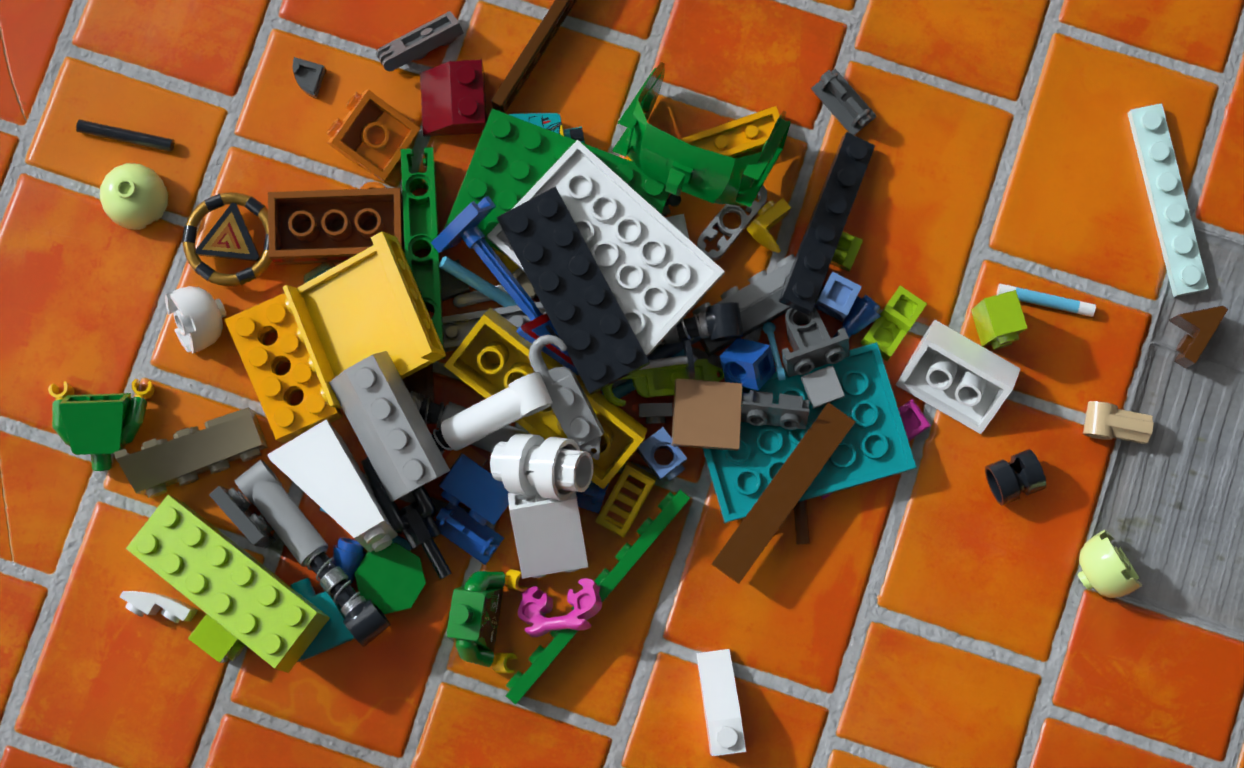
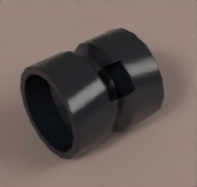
M1030 449L1011 456L1010 462L1002 459L985 466L989 487L1001 506L1020 499L1021 492L1030 495L1046 488V478L1041 464Z

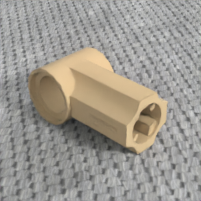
M1088 402L1083 429L1084 436L1104 440L1116 438L1141 444L1149 442L1154 425L1153 416L1117 409L1118 406L1110 403Z

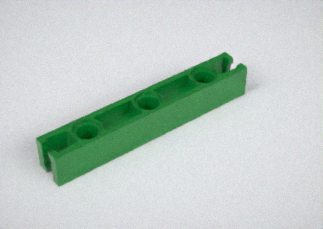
M433 147L424 148L425 158L422 159L423 166H427V171L425 173L417 172L413 174L409 170V167H412L411 156H414L413 149H401L405 257L427 310L434 313L431 320L444 349L441 269L439 268L440 253L431 244L439 235ZM419 188L427 190V193L423 196L412 194L413 191ZM420 249L430 251V254L423 258L414 255Z

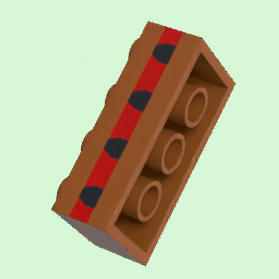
M400 188L268 192L269 258L276 265L344 262L373 246L371 237L382 231L398 238L405 255L403 196Z

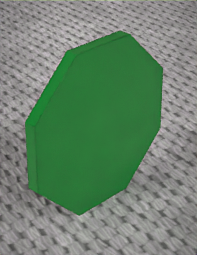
M392 543L387 548L378 552L374 550L370 553L367 552L354 573L358 591L360 592L359 596H364L365 600L371 599L383 614L412 608L426 585L420 557L397 543Z

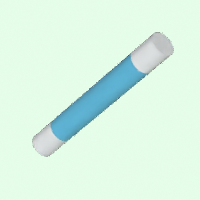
M999 284L997 289V295L1016 290L1019 301L1093 317L1096 309V304L1010 285Z

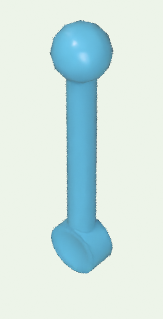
M767 322L763 325V331L768 335L779 381L785 380V373L774 336L775 325L772 322Z

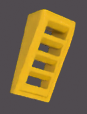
M628 462L595 522L624 538L657 477ZM628 475L645 483L644 488L627 480ZM624 487L639 495L637 501L620 492L621 488ZM615 499L632 507L631 512L614 504ZM610 510L625 518V523L622 524L607 516L608 511Z

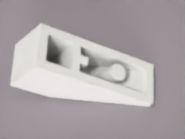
M730 649L696 653L710 754L712 756L746 752Z

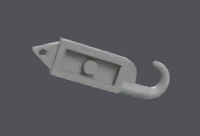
M540 336L530 346V364L534 372H540L553 401L551 407L567 438L573 439L578 444L580 450L590 453L591 457L599 460L601 435L604 434V430L575 373L566 367L548 369L541 356L542 348L545 345L554 344L562 351H566L567 346L557 336ZM595 448L597 452L594 453L591 451V449Z

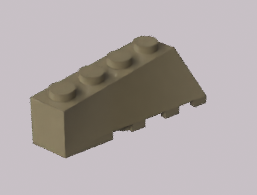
M248 407L206 421L204 423L206 429L199 430L197 426L188 427L176 431L173 435V440H156L155 438L142 443L141 451L129 454L126 449L114 452V455L134 491L141 495H148V498H153L168 491L167 486L178 482L180 486H184L199 480L198 474L209 470L211 474H215L230 468L229 463L241 458L242 462H246L261 456L260 451L268 448L255 411Z

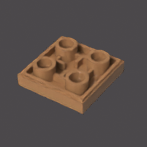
M676 378L671 446L738 451L740 445L742 383Z

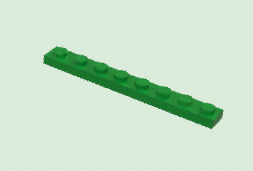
M679 490L676 495L669 492L657 506L662 511L653 521L648 517L636 532L640 537L633 546L627 542L616 554L615 558L619 562L611 572L605 568L594 580L600 586L599 595L602 603L689 501L690 497L683 491ZM572 629L551 631L550 635L554 639L546 648L540 644L528 658V661L532 663L524 674L518 670L506 684V687L510 689L506 697L516 705L578 631Z

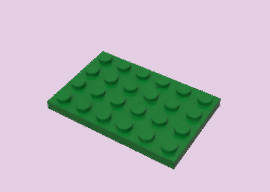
M492 109L444 229L471 202L475 201L478 204L484 197L489 196L496 207L477 226L486 236L485 240L493 250L503 253L487 237L499 223L496 217L510 211L577 140ZM582 143L662 215L670 194L665 191L666 184L644 175L632 161Z

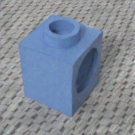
M832 272L814 307L843 322L862 286Z
M664 427L643 441L636 450L659 481L665 477L671 481L685 470L682 464L686 462L687 457L678 446H671L672 438ZM658 449H668L673 455V461L668 465L658 464L654 459V453Z

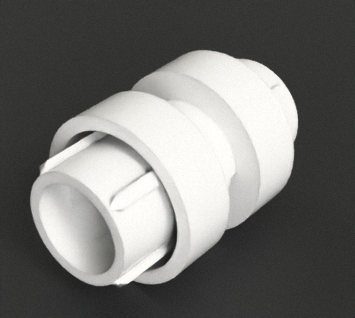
M516 433L508 442L500 441L495 446L491 455L490 468L493 478L497 481H502L506 490L514 494L533 496L538 493L543 498L567 500L575 491L584 492L589 487L593 476V460L590 453L580 451L578 444L573 439L549 437L545 440L540 435Z

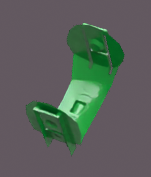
M660 62L658 67L653 69L618 121V124L627 127L612 151L625 157L628 156L644 175L666 184L665 191L680 196L682 191L711 203L751 207L784 148L791 121H785L786 111H783L777 119L762 152L735 159L690 145L647 123L659 96L665 75V63Z

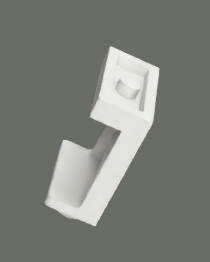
M576 491L567 500L543 498L538 493L533 496L508 493L509 511L522 579L529 577L541 578L547 574L564 571L575 572L581 568L588 567Z

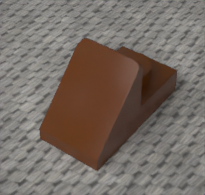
M1218 306L1179 314L1169 319L1171 323L1190 334H1186L1177 345L1176 351L1179 354L1174 362L1184 368L1194 365L1228 311V308Z

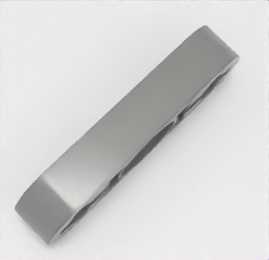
M762 185L757 197L759 202L753 201L751 207L747 206L745 211L741 208V205L726 204L699 236L697 247L713 261L720 259L758 214L757 212L765 205L767 199L765 186ZM736 213L741 218V225L736 229H728L723 224L722 219L724 215ZM717 226L723 234L717 244L719 251L712 249L710 252L705 251L706 243L704 240L707 239L711 242L717 236L718 231L713 229ZM724 235H725V236H728V237H731V238H730L729 240H726V238L724 237Z

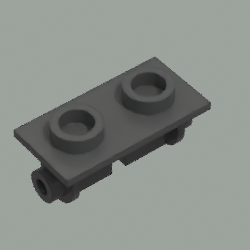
M836 68L832 72L830 70L825 72L820 77V81L811 88L841 125L853 135L857 134L877 117Z
M750 390V393L743 392L741 422L750 423L755 426L772 425L788 430H806L809 400H803V396L780 394L779 404H772L773 393Z

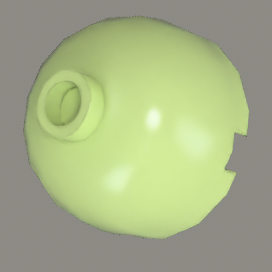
M126 163L115 167L105 176L100 186V201L104 212L117 225L126 229L141 230L146 228V225L154 221L157 222L163 216L168 205V191L163 180L154 170L141 164Z
M1103 530L1089 539L1082 547L1079 556L1082 571L1078 573V576L1088 591L1094 588L1100 595L1105 597H1123L1142 587V584L1138 581L1140 578L1121 547H1113L1111 541L1114 538L1107 530Z

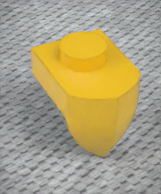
M784 198L776 204L773 200L769 201L757 212L760 216L747 227V231L758 243L776 253L781 252L768 230L788 216L791 207Z

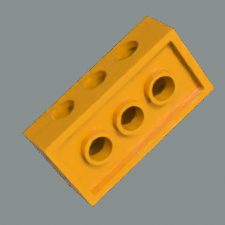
M285 293L224 319L275 439L282 444L293 440L324 420L331 423L343 417L340 408L330 407L321 395V383L317 374L313 372L309 365L310 355L306 345L298 337V325L295 317L286 307L285 299L287 297ZM277 332L278 338L276 342L272 345H265L266 337L270 333ZM284 362H290L291 368L289 372L279 376V366ZM303 391L304 398L302 402L292 406V395L295 392Z

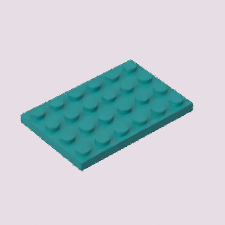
M877 342L849 350L850 356L836 364L823 365L807 373L810 374L833 365L845 396L830 404L856 422L798 503L917 468ZM784 370L785 380L779 381L777 372H775L759 389V392L773 393L772 404H779L780 394L803 396V400H809L801 377L807 374L788 378ZM742 387V397H743V392H744V393H750V390H753V391H758V390H754V389ZM809 401L806 430H788L772 425L755 426L750 423L741 422L738 451L702 448L725 524L747 516L827 404L813 409Z

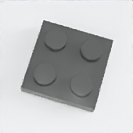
M218 486L209 494L254 546L267 548L276 540L270 533L274 529L262 515L258 516L255 512L252 513L248 509L252 503L240 490L236 491L234 488L229 490Z

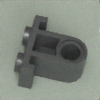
M791 307L787 310L785 315L787 337L794 351L790 353L788 348L782 349L783 368L788 378L807 374L813 369L826 364H836L850 356L849 337L844 328L838 330L837 337L830 338L815 307L809 315Z

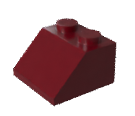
M482 59L449 61L420 73L423 137L480 134L483 132L487 122L485 75Z

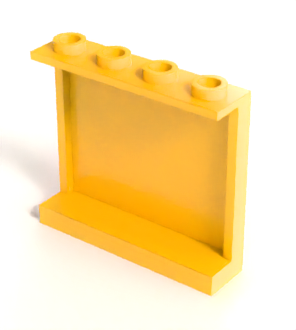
M383 231L371 237L373 246L298 288L289 285L283 287L287 297L285 299L286 307L295 317L298 325V337L306 345L310 355L309 365L313 372L317 374L322 386L320 388L321 395L330 407L342 409L329 382L347 368L372 354L387 351L402 379L446 356L398 238Z

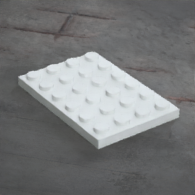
M577 140L513 208L556 186L628 323L648 357L725 274V271ZM498 223L487 235L488 239L524 271Z

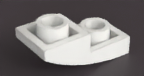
M123 591L120 595V598L128 602L125 607L140 617H143L144 614L156 615L162 607L161 614L175 623H179L180 620L191 621L198 611L182 601L161 594Z

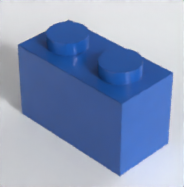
M463 453L460 454L450 468V471L447 472L438 485L444 489L441 494L443 498L456 507L460 502L468 506L471 510L467 515L483 526L487 521L495 525L509 505L508 493L510 492L506 490L503 482L495 480L491 473Z

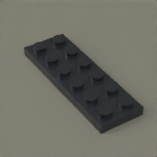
M556 186L496 217L557 334L567 346L566 351L590 395L650 364Z

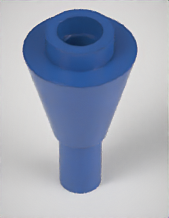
M867 295L862 299L857 296L840 329L844 328L849 338L852 334H857L881 317L877 313L880 306Z

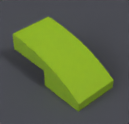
M900 285L880 313L881 317L873 323L860 343L865 346L877 342L882 358L888 361L927 303Z

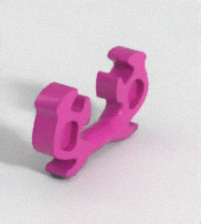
M580 579L578 583L583 589L577 593L569 589L567 601L574 607V610L567 615L551 618L544 616L552 611V598L537 586L528 588L522 593L523 599L518 608V617L531 626L526 627L525 632L531 637H540L550 631L563 629L580 631L591 628L592 625L586 620L595 616L601 610L600 586L591 579Z

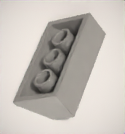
M387 351L372 354L347 368L329 382L391 502L450 471Z

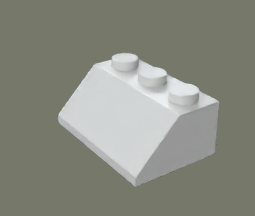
M934 319L899 377L896 386L982 434L1013 390L1020 368Z

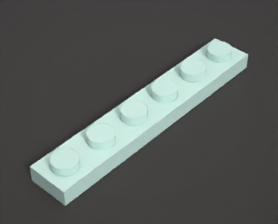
M1161 103L1131 109L1127 114L1173 298L1206 291L1209 287L1163 105Z

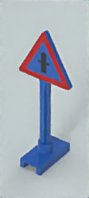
M489 196L484 197L478 204L475 201L471 202L431 244L440 253L457 246L463 240L470 249H474L523 313L531 320L520 326L516 332L530 343L544 335H553L560 338L547 313L542 314L531 297L486 242V236L477 226L496 205ZM548 344L542 348L544 353L579 376L567 351H562L554 344Z

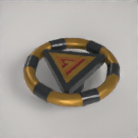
M219 193L201 202L192 211L184 226L182 242L186 259L195 273L208 282L222 286L243 285L259 277L272 262L269 258L268 209L254 197L241 193ZM230 204L196 249L197 227L203 217L215 209ZM237 205L244 206L254 213L264 225L266 235L264 251L261 257ZM199 256L257 262L252 267L236 274H223L216 272L202 262Z

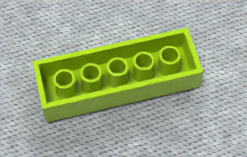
M170 495L165 497L126 548L275 669L289 673L330 619L329 616L188 505Z

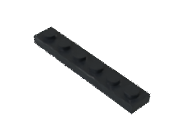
M849 132L842 136L778 302L806 315L813 311L875 145Z

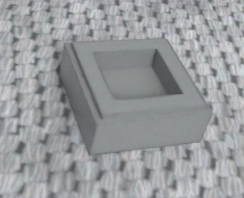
M833 365L801 377L813 409L828 404V402L831 403L842 399L845 396Z

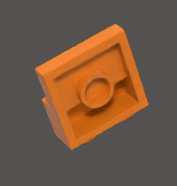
M369 89L363 91L361 95L355 92L345 106L349 113L342 121L337 118L329 128L327 134L331 138L327 144L353 163L356 162L379 180L385 181L401 158V149L408 148L421 128Z

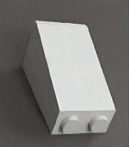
M327 420L268 454L269 459L369 553L373 550L378 552L392 544V539L398 536L386 518L373 494L372 488L343 438Z

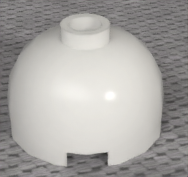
M193 286L179 288L165 295L168 315L173 313L178 327L174 331L187 352L192 351V354L199 352L217 341L223 329L222 318L226 317L224 305L219 298L214 300L209 292L200 287Z

